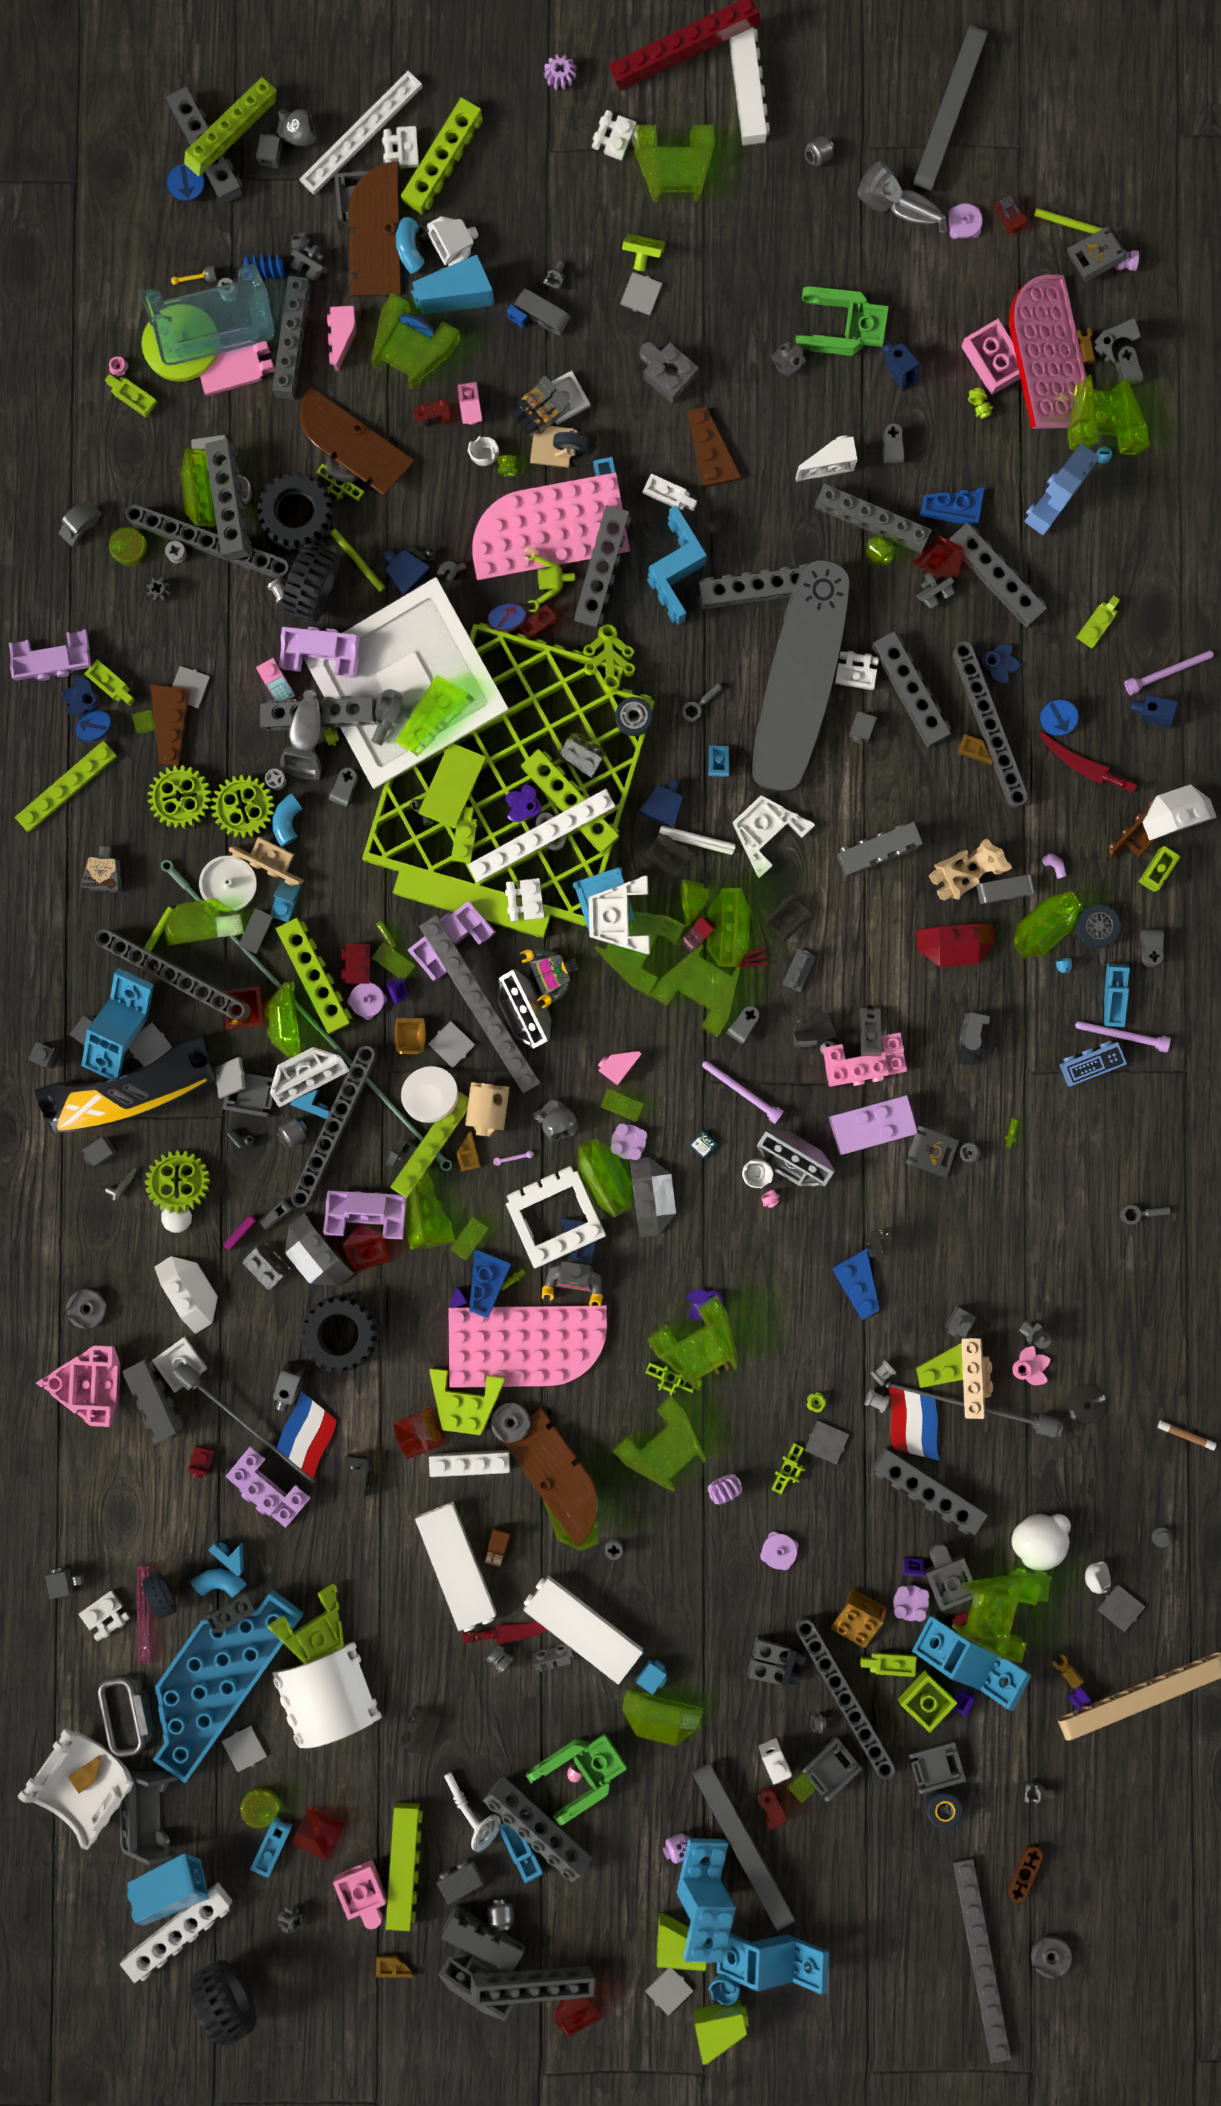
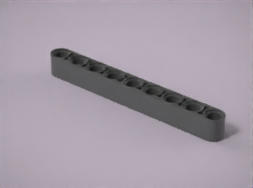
M969 25L913 183L915 186L930 191L933 188L985 42L987 30Z
M130 505L126 509V518L133 526L226 560L221 555L217 534L138 505ZM134 513H140L139 518L132 519ZM158 519L157 525L150 526L152 520ZM171 526H176V530L173 533L168 532ZM195 533L192 539H186L187 534ZM207 539L213 540L210 546H204ZM252 547L249 549L250 556L247 559L242 560L239 558L229 561L275 579L282 578L286 580L291 571L286 560ZM262 559H266L267 564L265 566H259V561ZM279 566L286 567L284 572H276Z
M960 642L953 651L955 664L987 750L993 760V766L1006 801L1012 808H1019L1027 801L1028 796L973 647L968 642ZM958 649H965L967 656H961L958 653ZM965 667H972L974 674L966 673ZM972 685L980 686L981 692H974ZM979 703H985L988 710H980ZM985 722H993L994 729H988ZM998 739L1001 742V747H995L992 744V740ZM1000 757H1004L1007 759V766H1003L1000 764ZM1007 775L1014 777V784H1009L1006 781ZM1013 794H1019L1022 799L1021 802H1015Z
M101 929L96 933L95 941L100 947L230 1018L245 1020L250 1016L251 1008L247 1003L126 937L106 929ZM107 934L110 938L108 943L105 942V936ZM123 943H125L126 949L124 952L121 951V946ZM139 952L142 953V959L140 961H138L137 959ZM156 961H158L159 967L157 970L154 969V963ZM172 970L175 971V977L173 979H171L170 973ZM188 979H191L192 985L190 988H188L186 984ZM205 988H207L209 991L207 997H204L203 991ZM222 997L225 998V1004L223 1006H221L219 1002ZM238 1006H241L242 1013L238 1016L236 1009Z
M371 1046L361 1047L353 1060L292 1194V1203L296 1207L309 1205L316 1193L377 1059V1051ZM366 1049L372 1052L370 1060L363 1058V1052ZM358 1067H361L364 1071L361 1078H357L354 1073ZM349 1085L355 1087L356 1091L353 1096H349L346 1092ZM341 1103H344L347 1106V1112L345 1114H341L338 1111V1107ZM333 1121L339 1124L337 1132H333L330 1129V1124ZM324 1139H328L331 1142V1147L328 1150L322 1147ZM316 1157H320L323 1161L320 1168L314 1165ZM307 1175L314 1177L315 1181L312 1186L306 1183ZM299 1193L305 1194V1203H300L298 1201L297 1197Z
M808 1617L799 1618L796 1622L798 1635L878 1776L882 1779H890L893 1777L895 1769L886 1750L814 1623ZM804 1623L810 1624V1629L807 1632L800 1630L801 1625ZM813 1641H819L820 1647L812 1649L810 1644ZM824 1658L830 1660V1664L826 1667L820 1665L821 1660ZM833 1676L840 1677V1681L837 1684L830 1683V1679ZM842 1694H849L850 1698L848 1701L842 1702L840 1700ZM854 1711L860 1712L857 1719H851L850 1714ZM863 1729L870 1730L869 1735L865 1737L860 1736V1732ZM874 1746L880 1748L877 1754H871L870 1749ZM883 1764L890 1765L887 1771H880V1767Z
M708 1763L693 1771L692 1773L775 1928L779 1931L795 1922V1918L712 1764Z

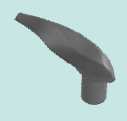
M133 1168L117 1188L107 1186L105 1193L112 1195L113 1200L120 1198L130 1186L136 1169Z

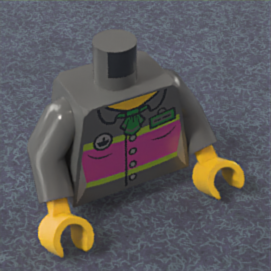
M527 949L520 952V954L524 953L527 956V959L522 960V962L530 961L542 992V996L537 1001H545V1005L542 1006L544 1009L563 997L569 989V983L571 982L568 974L579 970L575 959L564 963L561 955H557L556 952L548 950L531 951Z
M562 1262L559 1266L552 1267L549 1270L545 1283L546 1286L542 1288V1299L544 1295H550V1300H552L554 1294L553 1287L592 1292L589 1305L592 1306L593 1302H597L599 1304L598 1307L601 1306L603 1296L600 1294L601 1277L593 1271L591 1266Z

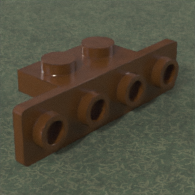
M1154 799L1149 803V805H1148L1149 809H1150V807H1151V805H1152ZM1149 809L1145 813L1141 812L1135 819L1136 823L1132 827L1128 826L1122 832L1121 839L1119 841L1115 840L1109 846V858L1112 859L1124 846L1140 858L1156 841V839L1149 841L1143 825V820L1147 816Z

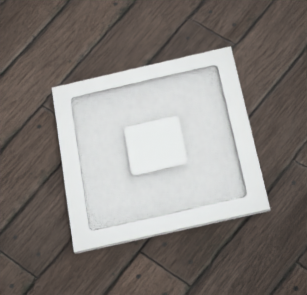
M436 577L343 632L344 634H354L360 637L357 654L359 664L356 678L341 677L334 674L336 660L303 657L324 697L341 699L342 696L360 698L361 695H371L378 701L385 690L394 689L403 693L402 705L412 708V713L408 720L397 716L392 724L394 728L388 730L383 746L371 741L377 725L340 727L373 789L509 710ZM359 706L354 709V714L359 712ZM341 707L336 709L335 715L341 712Z

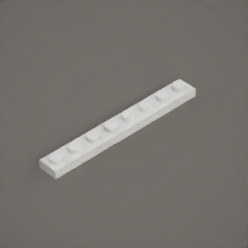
M407 71L300 178L301 183L315 195L422 88V84Z
M607 789L473 861L468 866L476 881L479 882L616 806Z

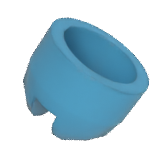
M1101 447L1096 452L1100 456L1099 463L1105 464L1112 458V450L1109 447ZM1100 452H1108L1109 454H1100Z
M1072 959L1056 960L1058 971L1061 973L1069 972L1072 969Z

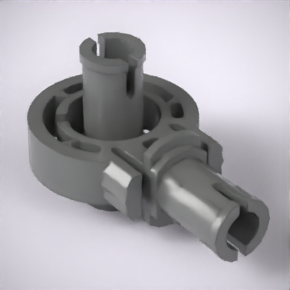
M387 689L379 697L375 710L377 728L371 739L373 743L383 746L388 730L394 728L392 724L397 716L407 720L410 718L412 708L402 705L403 693L394 689Z

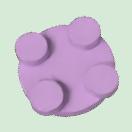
M960 204L949 210L948 226L951 238H977L980 235L982 216L978 207L971 204Z
M370 981L369 984L357 985L348 998V1004L353 1011L363 1016L366 1020H371L387 1002L386 995L383 994L378 986Z
M619 1124L613 1133L610 1150L613 1154H617L623 1159L638 1160L645 1148L647 1133L633 1125Z
M772 1531L763 1544L760 1554L761 1560L772 1568L787 1570L796 1559L798 1543L785 1534H778Z
M915 1585L900 1586L893 1600L895 1616L909 1621H923L926 1618L929 1604V1593L927 1590Z

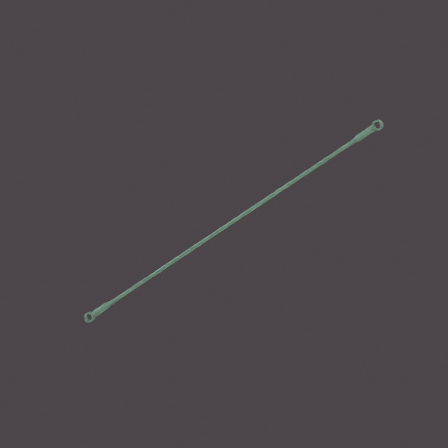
M164 860L161 863V869L169 873L184 890H187L230 938L239 945L240 940L191 889L190 884L174 868V864L169 860ZM166 863H170L171 865L170 869L165 870L164 868ZM240 947L351 1066L353 1061L261 962L249 950ZM359 1067L356 1068L355 1071L362 1077L364 1073ZM368 1078L366 1083L422 1142L424 1137ZM439 1152L435 1159L439 1162L443 1171L451 1170L452 1162ZM446 1161L450 1163L448 1169L443 1167V1163Z

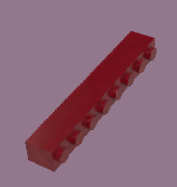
M754 0L737 1L610 63L609 66L619 91L761 24L759 11Z

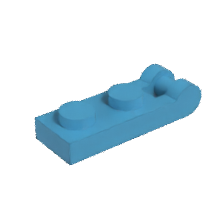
M276 1816L250 1869L267 1878L293 1825L288 1822L286 1824L279 1821L280 1818ZM275 1829L283 1831L282 1835L275 1834Z

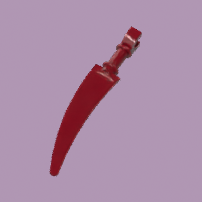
M1040 733V737L1061 760L1080 774L1100 784L1105 780V782L1108 781L1120 786V789L1124 788L1134 793L1137 785L1126 781L1125 778L1121 779L1114 776L1111 772L1108 773L1109 767L1087 760L1064 748L1045 733Z
M539 1622L495 1625L494 1631L491 1629V1631L463 1632V1643L478 1642V1640L485 1639L494 1640V1638H496V1644L507 1643L536 1636L548 1631V1629Z

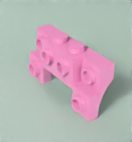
M901 1033L881 1036L883 1050L881 1057L861 1056L845 1060L842 1044L822 1048L829 1087L852 1082L854 1086L865 1084L867 1079L877 1082L885 1080L884 1076L906 1072L907 1068Z

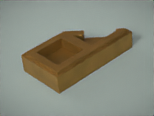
M966 734L963 735L957 754L992 765L993 760L983 740Z
M472 1132L468 1133L457 1151L461 1172L481 1167Z
M98 1755L68 1777L78 1794L97 1781L101 1755Z
M377 1955L376 1977H414V1972L398 1955Z

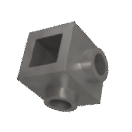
M789 341L782 344L771 356L778 371L787 376L797 371L806 362L803 356V349L798 344L795 345Z

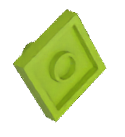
M627 234L623 241L622 250L636 252L634 269L645 271L648 255L660 258L666 242Z

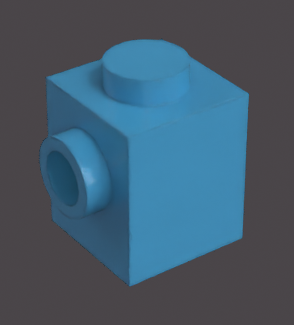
M650 1659L636 1678V1683L653 1695L658 1687L662 1688L667 1681L665 1666L658 1660L654 1662Z

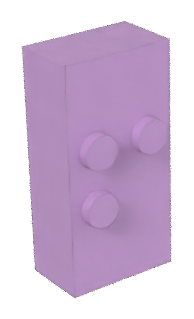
M907 1096L829 1117L839 1155L917 1133Z

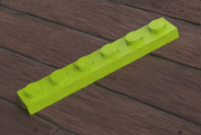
M102 741L15 816L16 820L30 833L118 756Z
M459 1092L458 1102L454 1110L444 1119L434 1123L390 1188L408 1198L466 1114L469 1102L467 1096Z

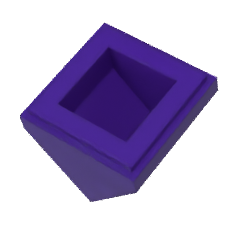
M403 978L386 982L390 996L395 1004H399L409 995Z
M460 1288L454 1290L450 1308H455L468 1302Z
M904 1558L902 1575L924 1577V1559Z
M959 1689L955 1698L957 1704L953 1709L967 1717L975 1696Z

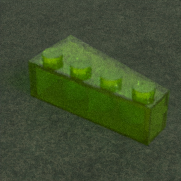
M436 675L395 742L417 757L475 699L466 691Z

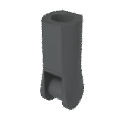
M287 1198L259 1219L264 1229L268 1230L294 1208L288 1204ZM280 1206H281V1208L285 1211V1212H284L283 1214H281V1215H280V1213L277 1211V1209H278Z

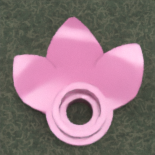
M1033 1346L1027 1347L1021 1351L1019 1360L1014 1363L1012 1367L1013 1374L1018 1379H1026L1032 1385H1042L1047 1382V1378L1042 1371L1049 1365L1050 1358L1044 1355H1036ZM1020 1366H1025L1023 1373L1019 1372Z

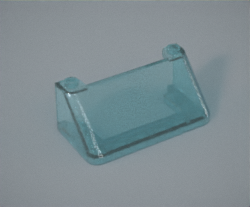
M255 264L246 265L238 271L239 282L163 300L161 292L156 289L141 291L158 352L165 365H176L255 345L259 342H267L273 338L275 331L267 289Z

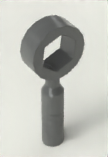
M717 683L701 698L699 703H686L682 709L683 718L687 722L697 721L701 716V706L707 704L723 688ZM690 706L697 709V715L693 718L686 715V709Z
M1127 1205L1121 1209L1120 1217L1124 1223L1133 1225L1140 1221L1141 1216L1170 1214V1207L1151 1208L1140 1211L1134 1205ZM1128 1209H1134L1136 1213L1133 1221H1128L1125 1216Z

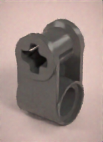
M1130 346L1123 347L1115 356V365L1122 388L1143 382V374L1135 349Z
M892 423L886 427L883 434V463H903L902 428L898 424ZM891 431L896 435L895 438H892V435L889 434Z
M344 768L340 771L336 783L331 790L330 801L345 807L349 806L358 782V775L353 769ZM351 773L353 779L346 782L344 776Z
M1142 929L1140 934L1142 963L1149 968L1155 967L1163 961L1164 932L1162 929ZM1152 954V957H1156V960L1153 961L1152 958H1149V955Z
M753 1006L746 1007L733 1022L726 1034L743 1044L759 1018L758 1010ZM753 1010L755 1019L747 1020L745 1012Z

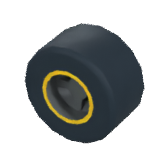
M940 1788L928 1795L925 1802V1811L934 1826L941 1829H949L960 1822L963 1815V1807L958 1796L953 1791Z

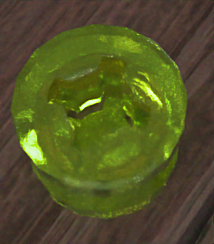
M504 455L497 458V463L499 464L498 475L514 476L517 474L515 456Z

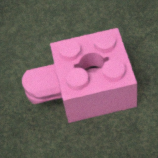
M373 1859L337 1874L333 1884L348 1920L361 1915L366 1928H377L382 1921V1913L379 1907L386 1904L388 1896Z

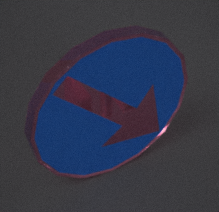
M513 603L501 604L490 611L488 615V623L491 628L502 632L513 631L519 628L526 620L524 608Z

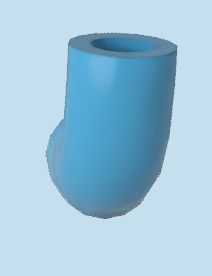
M405 217L400 221L396 232V248L404 266L412 274L423 266L425 260L418 252L415 244V235L419 229L418 224L413 219Z
M292 793L277 806L273 816V832L281 847L288 845L297 838L292 827V820L302 810V807Z
M224 1569L207 1570L191 1581L193 1588L202 1596H205L213 1589H222L233 1598L247 1585L239 1576Z

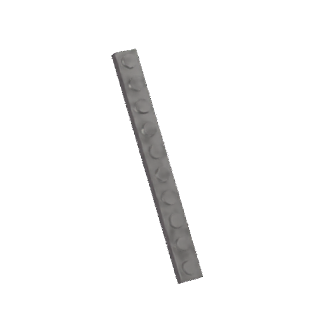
M437 915L419 926L521 1091L525 1093L540 1084L536 1074Z
M972 1857L953 1860L991 2063L1011 2060L974 1860Z

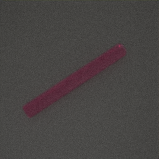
M144 1565L137 1567L138 1665L140 1666L149 1664V1602L142 1586L143 1579L148 1577V1566Z

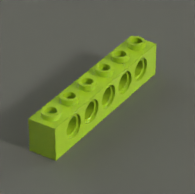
M261 77L185 151L184 164L200 176L275 103L277 90Z
M460 98L401 194L403 204L422 215L426 209H430L434 195L441 191L443 187L442 182L445 177L450 176L455 161L460 160L464 146L471 142L472 133L482 123L483 118L480 108ZM461 123H467L465 127L459 126ZM451 139H457V140H458V141L455 142V143H450V142H449ZM441 155L448 156L446 159L439 158ZM432 171L438 172L435 176L429 175ZM423 187L428 188L425 192L419 191Z
M538 749L521 765L528 776L562 812L588 799L585 794L582 796L577 791L579 787L572 780L568 781L564 777L565 772L558 765L555 767L550 762L552 758L545 751L542 753ZM547 767L550 769V774L542 776L539 773L540 770ZM555 782H562L564 787L562 790L556 791L553 789V784ZM569 796H574L577 798V802L574 805H569L566 803V799ZM604 814L578 827L579 831L601 854L619 839L617 834L619 830L612 823L608 825L604 820ZM601 825L604 831L601 834H596L593 832V827Z
M295 918L277 927L276 930L327 1033L331 1035L351 1025L350 1019H352V1016L347 1008H343L341 1004L343 998L339 991L335 992L332 986L334 980L330 973L326 974L323 968L326 964L321 956H317L315 952L317 946L312 938H308L306 934L308 928L305 922H300L299 919ZM296 936H302L303 942L299 946H295L293 943ZM305 953L311 954V961L309 963L302 962V956ZM318 970L320 978L312 981L311 973ZM322 988L329 990V995L326 998H321L319 995ZM332 1005H336L338 1009L334 1016L328 1014V1008Z

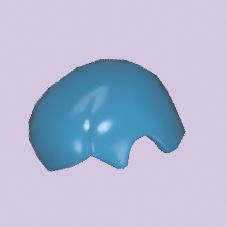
M723 1974L717 1975L709 1986L712 1999L724 2005L735 2003L740 1996L739 1983Z

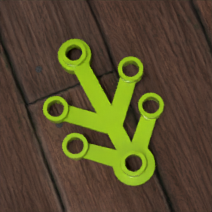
M604 625L598 631V638L590 645L584 647L583 655L592 658L595 650L604 644V650L591 662L589 661L585 664L584 672L587 675H593L596 667L605 660L606 677L603 682V688L606 692L613 693L617 691L620 683L619 679L614 676L613 661L620 667H624L623 674L625 676L631 677L634 674L635 667L626 660H630L633 657L634 650L617 638V631L614 626ZM612 644L622 651L621 656L613 650ZM587 666H592L594 669L589 670Z

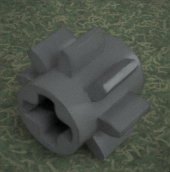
M162 577L159 581H155L152 578V583L146 585L150 590L147 595L149 597L154 596L153 600L156 603L158 599L166 602L165 598L167 595H171L167 590L170 588V584H164ZM158 587H160V593H157Z
M292 1906L290 1909L286 1907L278 1916V1926L282 1927V1931L288 1934L290 1931L296 1932L302 1926L303 1914L299 1913V1909Z

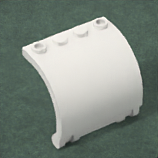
M355 1642L348 1643L339 1650L310 1663L273 1672L274 1685L281 1695V1704L286 1709L287 1721L294 1731V1740L299 1748H312L334 1742L382 1718L380 1711L376 1708V1699L371 1698L359 1662L362 1660L355 1650L357 1648Z
M64 1729L61 1733L62 1737L56 1740L53 1745V1752L35 1778L28 1780L26 1783L27 1787L25 1790H21L18 1798L25 1803H35L55 1813L75 1832L80 1847L88 1850L90 1845L96 1841L102 1828L108 1824L113 1812L119 1808L122 1799L131 1791L134 1782L126 1766L111 1751L79 1732ZM98 1755H101L97 1781L78 1794L68 1777Z

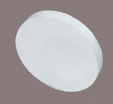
M221 856L213 859L204 867L199 878V889L204 901L211 908L224 913H233L242 910L253 900L257 889V881L254 871L247 862L233 856Z
M433 1066L423 1067L413 1072L404 1082L401 1091V1100L405 1110L412 1118L425 1123L437 1122L447 1117L454 1110L459 1097L458 1086L451 1074L442 1068Z

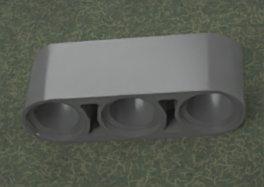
M527 289L522 290L513 305L526 314L527 318L556 335H561L571 319L565 311Z
M1032 874L976 885L980 905L1036 894Z

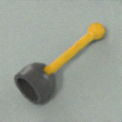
M215 265L208 266L204 269L203 274L182 278L173 277L171 282L177 285L179 282L204 278L208 282H217L218 272Z

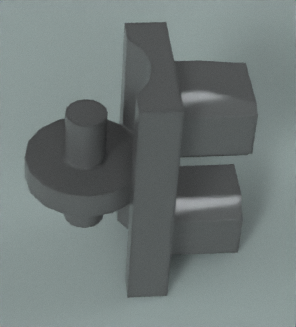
M314 245L312 248L306 246L304 251L308 255L300 250L293 249L291 255L294 258L291 267L302 272L305 264H308L310 268L306 276L314 281H317L322 273H327L329 268L315 260L322 261L323 255L319 253L320 247L318 245Z
M927 573L924 575L926 581L921 584L925 590L916 596L918 600L924 601L928 608H933L939 603L935 594L941 592L943 598H948L954 594L951 585L954 581L952 577L947 578L944 576L940 579L938 573L934 576Z
M1025 1321L1019 1329L1027 1337L1026 1341L1030 1345H1036L1040 1349L1050 1346V1335L1038 1323L1033 1326L1028 1321Z

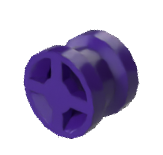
M1080 1687L1076 1688L1073 1693L1066 1695L1079 1711L1083 1709L1085 1704L1092 1702Z

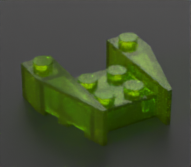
M713 124L693 126L690 133L691 147H657L656 125H637L633 133L634 154L642 168L641 171L649 186L653 202H657L660 192H694V202H697L703 190L715 144Z
M391 293L381 310L371 361L375 369H377L382 360L409 375V388L413 389L423 380L422 378L430 371L435 370L439 363L444 359L446 360L452 354L460 340L459 330L442 321L432 339L401 323L399 320L400 315L409 314L410 312L409 303Z
M1088 375L1076 386L1075 404L1071 410L1070 416H1072L1067 431L1070 450H1076L1080 444L1090 449L1099 441L1098 434L1117 435L1120 454L1138 455L1150 446L1148 428L1128 379H1124L1112 391L1093 390L1091 375Z
M633 911L636 920L629 922V936H650V952L659 936L677 945L686 929L684 924L669 916ZM612 943L608 944L606 950L598 946L594 947L604 960L633 989L650 997L658 982V977L642 970L649 954Z
M700 945L660 979L650 997L667 1007L675 993L679 991L710 1010L701 1028L718 1037L729 1019L740 967L737 966L733 975L730 976L698 956L704 947Z
M717 1295L703 1302L698 1307V1312L706 1323L704 1327L678 1342L667 1325L652 1332L647 1338L657 1357L662 1361L664 1360L676 1373L678 1372L698 1391L701 1390L703 1385L700 1379L703 1375L727 1361L731 1363L734 1370L738 1368L739 1364L727 1311Z
M670 1395L656 1408L669 1424L642 1449L627 1435L613 1448V1452L627 1467L674 1492L675 1486L669 1481L672 1476L696 1454L704 1463L707 1460L684 1408Z
M1019 1575L963 1582L962 1586L970 1593H973L974 1596L966 1626L952 1624V1627L961 1636L996 1654L1001 1659L1022 1663L1027 1643L1018 1635L1010 1634L1017 1603L1023 1602L1036 1605L1041 1585L1033 1578Z

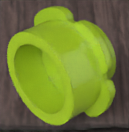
M975 388L969 391L968 400L970 403L980 406L984 403V400H987V395L984 390Z
M989 402L975 408L976 417L980 416L983 419L992 414L991 410L994 407H991Z
M332 728L325 730L324 733L328 746L333 744L336 746V742L339 741L337 731L332 730Z
M821 1393L810 1394L807 1398V1407L811 1411L820 1412L826 1406V1400Z

